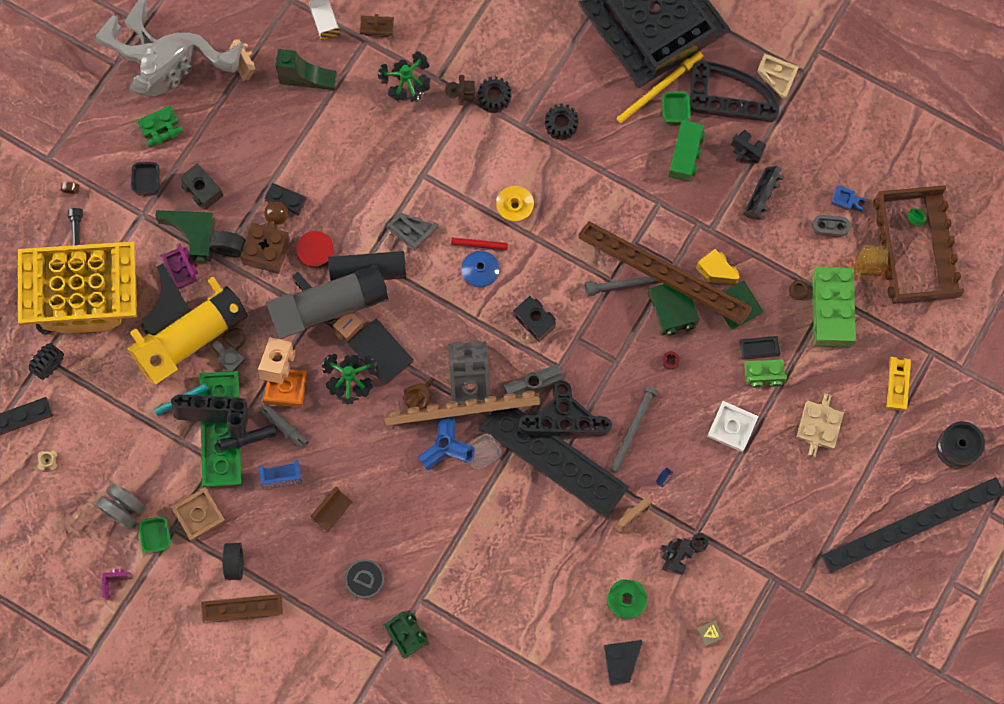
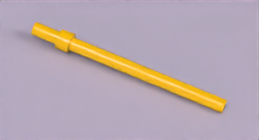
M698 51L690 59L684 60L679 68L616 118L620 124L685 71L691 70L694 64L703 58V54Z

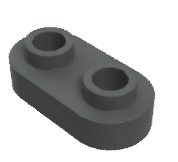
M818 215L812 223L813 231L819 235L842 237L851 228L850 221L842 216ZM818 224H823L824 228H820ZM837 226H842L843 230H839Z

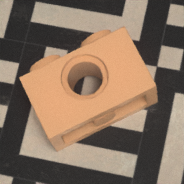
M269 338L258 368L261 380L282 384L284 377H288L289 363L295 357L292 342Z

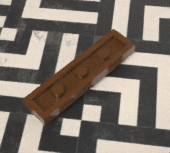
M282 594L201 601L203 622L283 615Z

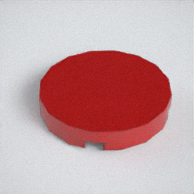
M311 231L300 237L297 242L296 252L303 265L309 268H320L329 263L328 257L333 256L334 246L327 234L320 231Z

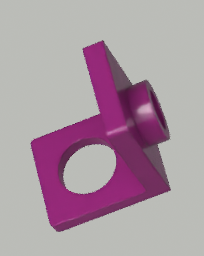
M113 569L111 573H102V597L109 600V580L133 579V575L130 572H123L122 569Z

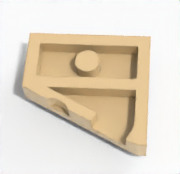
M764 54L757 73L785 100L799 67Z

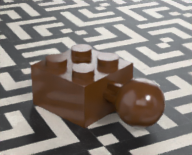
M274 201L269 203L264 211V216L267 220L266 226L251 223L240 258L243 265L279 274L290 238L288 232L277 229L278 225L283 224L287 220L288 209L282 202Z

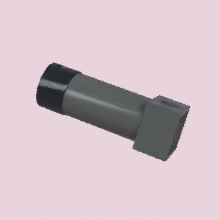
M375 264L369 268L355 271L347 276L293 295L290 293L267 301L266 304L278 337L283 339L305 331V329L366 307L375 306L381 302L389 301L382 273L379 272Z

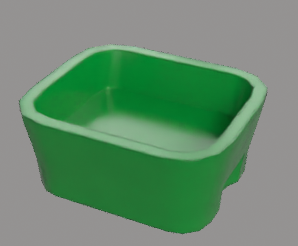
M666 92L663 94L662 110L665 124L681 125L682 120L688 121L690 119V98L686 92Z
M148 518L139 523L140 543L144 552L154 553L170 548L171 540L166 518Z

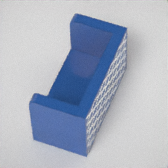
M294 460V464L265 469L263 466H259L261 485L264 490L303 483L298 460Z

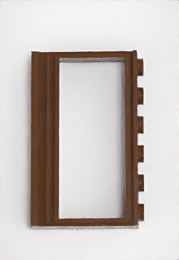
M946 185L879 191L873 200L874 208L878 212L876 223L881 230L879 241L880 244H883L882 259L883 262H886L885 278L889 280L888 296L892 298V304L953 297L960 298L964 293V288L959 289L958 285L961 274L956 272L955 267L958 256L953 254L952 250L955 239L949 233L952 222L951 219H947L946 215L948 201H944L943 198ZM925 198L940 290L900 294L884 201Z

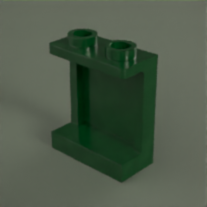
M665 284L649 288L647 294L649 300H652L661 327V335L672 336L678 333L679 330L685 329V331L696 328L699 317L693 299Z

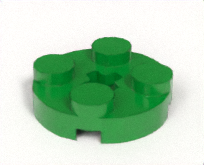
M619 580L609 590L607 596L608 607L615 616L623 620L634 619L644 611L647 603V593L644 587L637 581ZM624 594L632 596L631 604H624L622 602Z

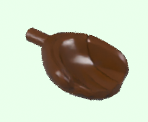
M431 377L425 384L419 383L406 388L403 392V400L408 408H427L431 400L428 387L435 379Z

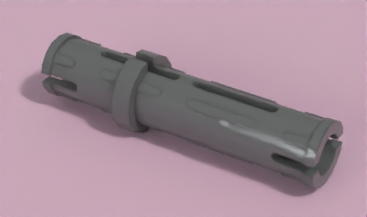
M268 404L262 406L263 410L260 408L259 414L263 415L278 428L287 440L290 439L301 450L306 447L304 444L308 445L309 439L305 438L297 431L298 428L296 426L290 425Z

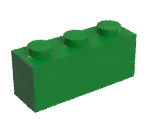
M686 120L681 121L668 177L690 182L691 176L696 175L698 166L694 165L695 159L699 160L702 150L698 146L699 142L703 143L705 132L702 131L703 124Z

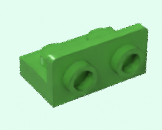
M784 360L745 361L744 363L746 385H752L753 388L763 387V385L771 384L772 387H779L785 384L787 380Z

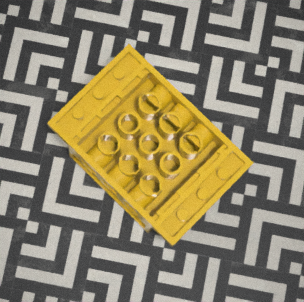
M135 242L18 249L19 325L40 324L44 330L70 334L107 331L121 325L122 318H137Z

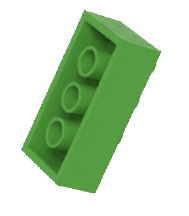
M815 267L812 273L813 346L852 347L856 341L854 268Z

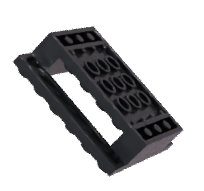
M709 0L578 1V5L638 88L646 85L730 32L729 26ZM652 4H658L660 6V9L654 11L650 8V6ZM609 6L645 55V61L637 53L605 7Z

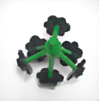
M420 51L412 54V66L407 65V61L404 59L395 62L391 72L388 71L387 64L380 65L378 78L381 80V84H388L389 76L397 77L400 80L399 85L389 87V97L396 101L410 100L411 103L418 102L421 99V95L425 94L424 91L429 90L430 78L422 74L417 79L412 73V70L416 67H419L421 70L430 67L427 57ZM404 82L408 83L412 96L408 98L407 91L402 88Z
M329 354L323 360V373L330 374L333 369L342 372V378L336 379L331 377L330 381L326 382V388L329 389L330 394H336L338 396L336 399L342 400V404L348 406L349 404H354V401L359 400V398L350 397L351 381L356 383L353 387V392L356 393L357 397H367L370 394V390L373 388L371 379L358 380L356 375L368 369L370 375H377L376 369L378 365L371 355L365 356L364 366L359 362L360 358L358 355H346L344 360L340 362V367L337 365L336 354Z

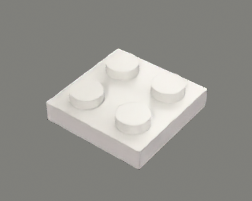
M723 401L707 437L743 452L759 416Z

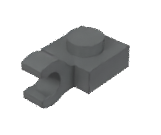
M217 340L211 345L212 349L220 355L217 359L218 362L228 371H235L245 361V358L231 346L226 350Z

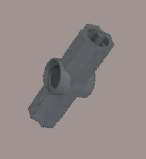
M557 364L538 372H530L526 377L504 385L505 393H514L515 396L523 395V392L526 391L537 393L542 388L562 381V372ZM531 379H535L539 382V384L537 386H531L528 382Z

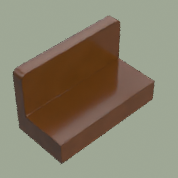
M335 486L313 512L311 518L326 532H329L353 502Z

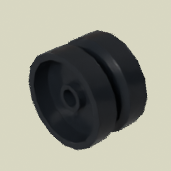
M964 421L951 424L940 434L936 442V451L940 460L945 465L956 469H962L971 465L982 455L985 449L983 433L974 424Z

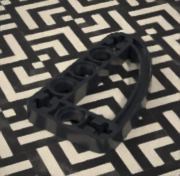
M702 60L694 64L689 95L690 110L692 112L763 122H773L777 119L779 104L775 95L755 77L736 68ZM699 67H703L704 70L702 77H698ZM709 72L723 75L748 85L761 94L767 103L707 95ZM696 83H702L704 85V89L696 90L694 85ZM696 100L699 101V107L695 106ZM708 101L707 108H704L705 102ZM712 102H718L720 104V108L718 110H714L711 108L710 104ZM735 104L739 110L732 112L729 110V106ZM755 107L757 113L749 114L747 108ZM768 110H772V116H769Z

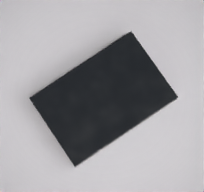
M377 319L347 342L363 362H365L366 355H371L376 360L378 365L376 377L384 386L414 362L413 358Z

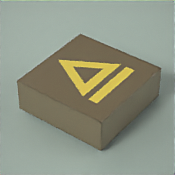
M716 620L697 628L705 647L724 639Z

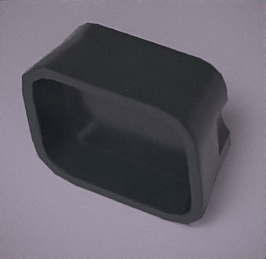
M156 162L135 163L131 171L132 190L140 196L146 194L157 195L159 193L160 181L159 165Z

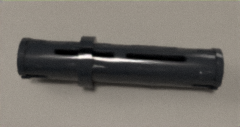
M271 424L248 431L243 437L238 439L232 437L217 440V445L220 452L232 448L239 449L243 445L275 437L276 429Z

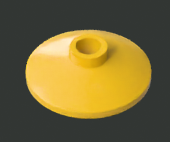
M509 186L499 193L496 206L499 214L504 219L517 222L526 219L531 214L534 200L527 189L521 186ZM512 204H517L518 208H512Z

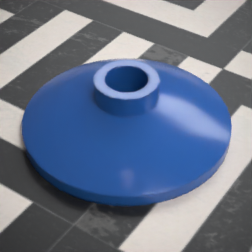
M486 251L472 252L462 263V275L472 286H489L498 277V261L492 254ZM482 264L484 268L478 269L477 266Z

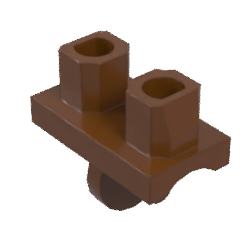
M379 14L374 16L361 15L360 34L365 36H393L394 17L379 16Z

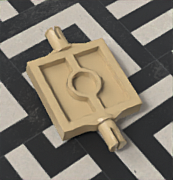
M824 394L822 404L810 401L805 402L796 438L806 441L810 445L809 457H816L818 447L835 449L844 412L829 406L832 397L830 394Z

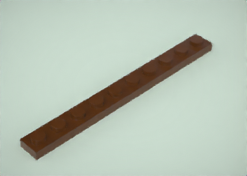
M590 221L587 222L578 234L579 239L740 325L743 324L752 310L751 306Z

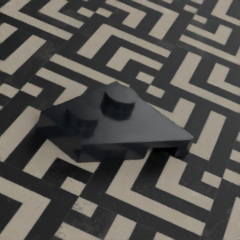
M642 640L604 645L610 686L630 683L642 646Z

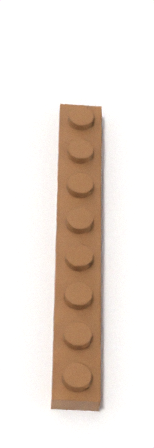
M534 391L523 392V395L515 396L514 393L504 395V398L497 399L496 396L486 397L482 401L468 399L465 403L458 404L456 401L448 402L446 406L432 404L428 405L425 409L411 407L408 408V411L403 412L396 409L389 411V414L385 415V425L540 404L539 393Z

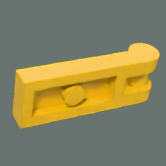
M890 357L886 409L907 410L911 359L904 358V360H900L897 357ZM897 367H902L903 371H897Z

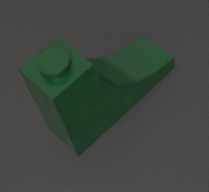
M278 49L275 67L280 84L335 90L337 71L310 64L302 59L297 51Z
M156 210L155 218L158 224L169 225L180 231L187 238L192 261L200 264L206 263V261L211 262L212 251L210 250V242L215 227L213 213Z

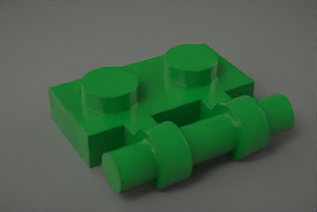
M171 105L137 120L144 137L153 136V138L147 140L149 147L159 146L163 141L177 138V135L183 133L181 126L173 128L179 122ZM165 129H168V131L165 133H162L160 135L157 134Z

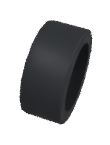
M225 543L223 547L224 578L226 581L242 580L244 571L242 544Z

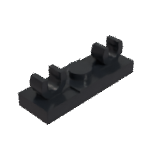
M778 166L765 168L743 213L744 216L764 220L765 217L761 215V211L767 212L769 210L764 204L771 197L772 189L780 187L776 183V179L778 181L784 179L779 174L781 168Z

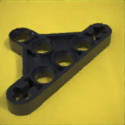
M559 381L553 388V400L537 415L522 416L517 427L519 432L524 435L606 436L612 428V422L607 417L593 416L572 398L571 385L566 381ZM562 386L566 388L567 393L560 394L557 388ZM565 404L569 410L562 412L558 406ZM543 421L549 422L550 425H551V428H550V429H544V428H542L541 422H543ZM524 422H528L530 427L526 428V425H523ZM567 422L570 425V429H562L560 423ZM580 422H585V423H587L588 426H589V429H588V430H582V429L579 427V423H580ZM600 423H603V426L606 427L605 430H603L602 427L599 426Z

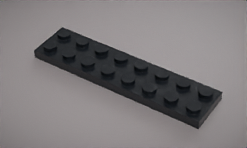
M517 407L491 412L480 427L482 432L605 519L609 517L629 489L628 485L557 435H524L520 433L517 427L518 422L522 416L527 414ZM524 422L523 425H526V428H529L530 425H528V422Z

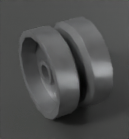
M111 482L106 489V493L114 500L111 501L106 497L100 496L94 505L130 530L136 523V520L128 511L135 515H142L147 507L132 493Z

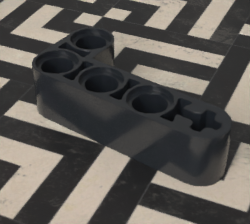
M179 394L171 399L173 416L177 420L227 423L228 434L235 439L243 437L246 433L249 416L247 401L243 398Z

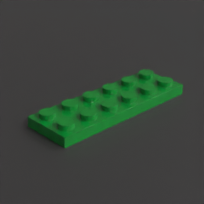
M238 371L200 373V385L206 383L209 389L200 395L240 398ZM201 421L203 488L242 486L241 448H232L220 452L217 445V440L230 437L227 423Z

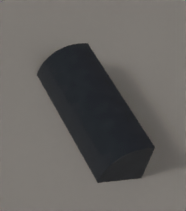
M404 251L328 257L330 281L347 276L355 271L369 268L375 264L379 272L382 273L384 280L406 279Z

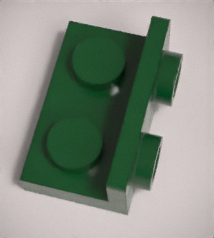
M409 610L399 613L384 624L386 631L403 659L429 645L427 634L421 630L416 616Z

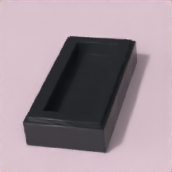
M778 336L739 340L741 359L780 356Z

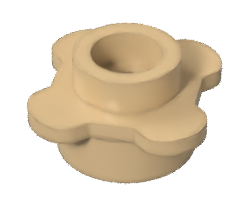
M55 451L39 452L38 469L55 470L57 468V453Z

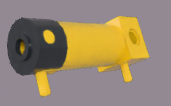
M211 277L208 279V282L215 293L210 295L198 307L154 336L148 334L142 337L137 329H133L130 332L136 343L128 347L127 350L148 381L156 385L177 371L176 365L248 317L240 299L228 286L221 288L216 279ZM154 356V360L150 362L151 357Z

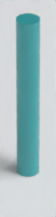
M204 383L184 394L199 395L209 389L207 384ZM171 401L154 409L156 415L159 416L171 410Z

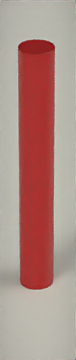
M454 237L451 240V245L499 250L508 249V243Z

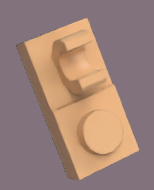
M234 40L228 51L235 47L240 40ZM244 43L241 51L239 67L237 69L243 81L250 80L256 70L254 63L250 59L252 52L245 51L248 47L246 43Z

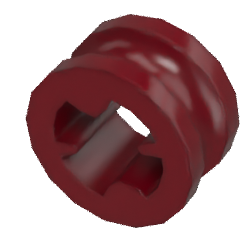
M672 351L665 353L662 358L663 366L669 370L675 369L680 361L678 354ZM668 356L675 358L674 365L666 363Z

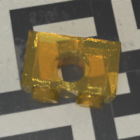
M864 245L863 249L859 251L858 257H855L854 267L857 268V275L880 276L888 265V246Z

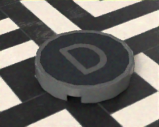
M368 559L358 560L351 564L345 575L347 589L353 596L360 599H369L378 595L385 582L384 572L381 567Z

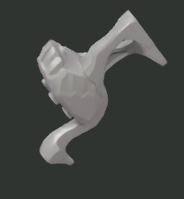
M138 0L125 20V25L139 35L141 45L129 46L116 40L122 27L117 24L118 17L115 15L105 23L95 37L96 42L103 47L120 53L129 61L141 64L140 75L134 78L130 91L139 95L151 96L161 95L177 87L183 76L189 74L192 70L196 51L201 52L216 68L224 72L234 73L239 67L240 54L244 47V44L239 42L229 51L220 53L215 51L200 35L192 33H173L156 40L144 28V22L150 11L146 7V0Z

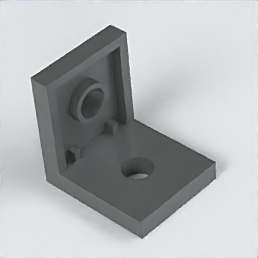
M476 340L468 343L454 342L453 344H448L452 402L456 401L458 404L465 403L468 399L485 400L484 398L490 396L486 341ZM467 384H474L475 388L468 390L465 386Z

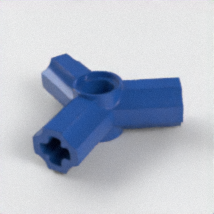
M444 417L438 420V437L435 440V444L418 457L425 468L430 470L446 457H452L468 463L474 457L475 448L457 441L456 419L454 417Z

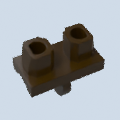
M459 75V84L456 82L448 83L445 87V93L450 98L458 97L459 106H464V101H474L475 81L465 80V75Z

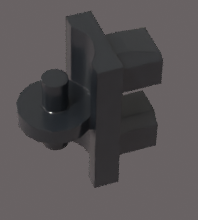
M746 130L739 135L736 134L731 143L735 148L733 152L738 155L736 161L739 163L744 159L746 162H749L751 159L758 164L766 144L759 140L754 146L750 144L749 140L752 135Z
M677 538L675 543L670 541L668 546H661L660 550L664 552L662 559L666 561L662 567L663 571L673 572L678 575L684 574L686 565L681 563L680 560L682 556L690 559L695 552V549L689 545V540Z

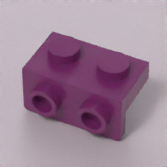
M180 243L177 244V249L161 255L167 271L178 290L197 282L195 275L198 274L194 263L190 265L188 261L191 256L187 248H182Z

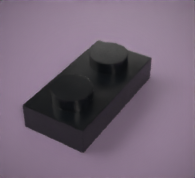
M272 183L264 200L268 203L274 201L282 202L286 205L289 212L299 215L307 198Z

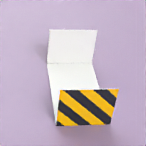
M310 0L311 11L321 40L341 35L330 1Z

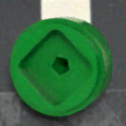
M912 208L907 214V219L913 225L920 227L925 223L926 215L921 210Z

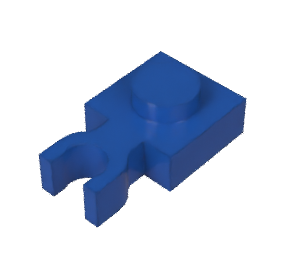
M838 185L835 188L831 204L846 210L851 209V206H853L855 210L861 212L864 210V207L859 206L858 202L864 203L867 199L854 197L856 191Z

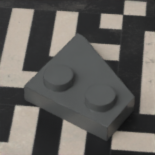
M399 212L387 224L386 228L415 251L438 229L439 224L433 222V224L424 222L421 218L410 217Z

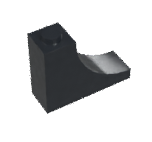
M163 263L156 267L161 279L159 299L150 313L141 318L143 323L140 325L145 334L150 333L154 335L190 312Z

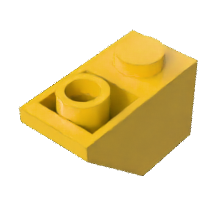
M716 249L702 258L696 266V269L707 282L735 285L740 278L737 269L734 266H730L726 262L727 259L724 254Z

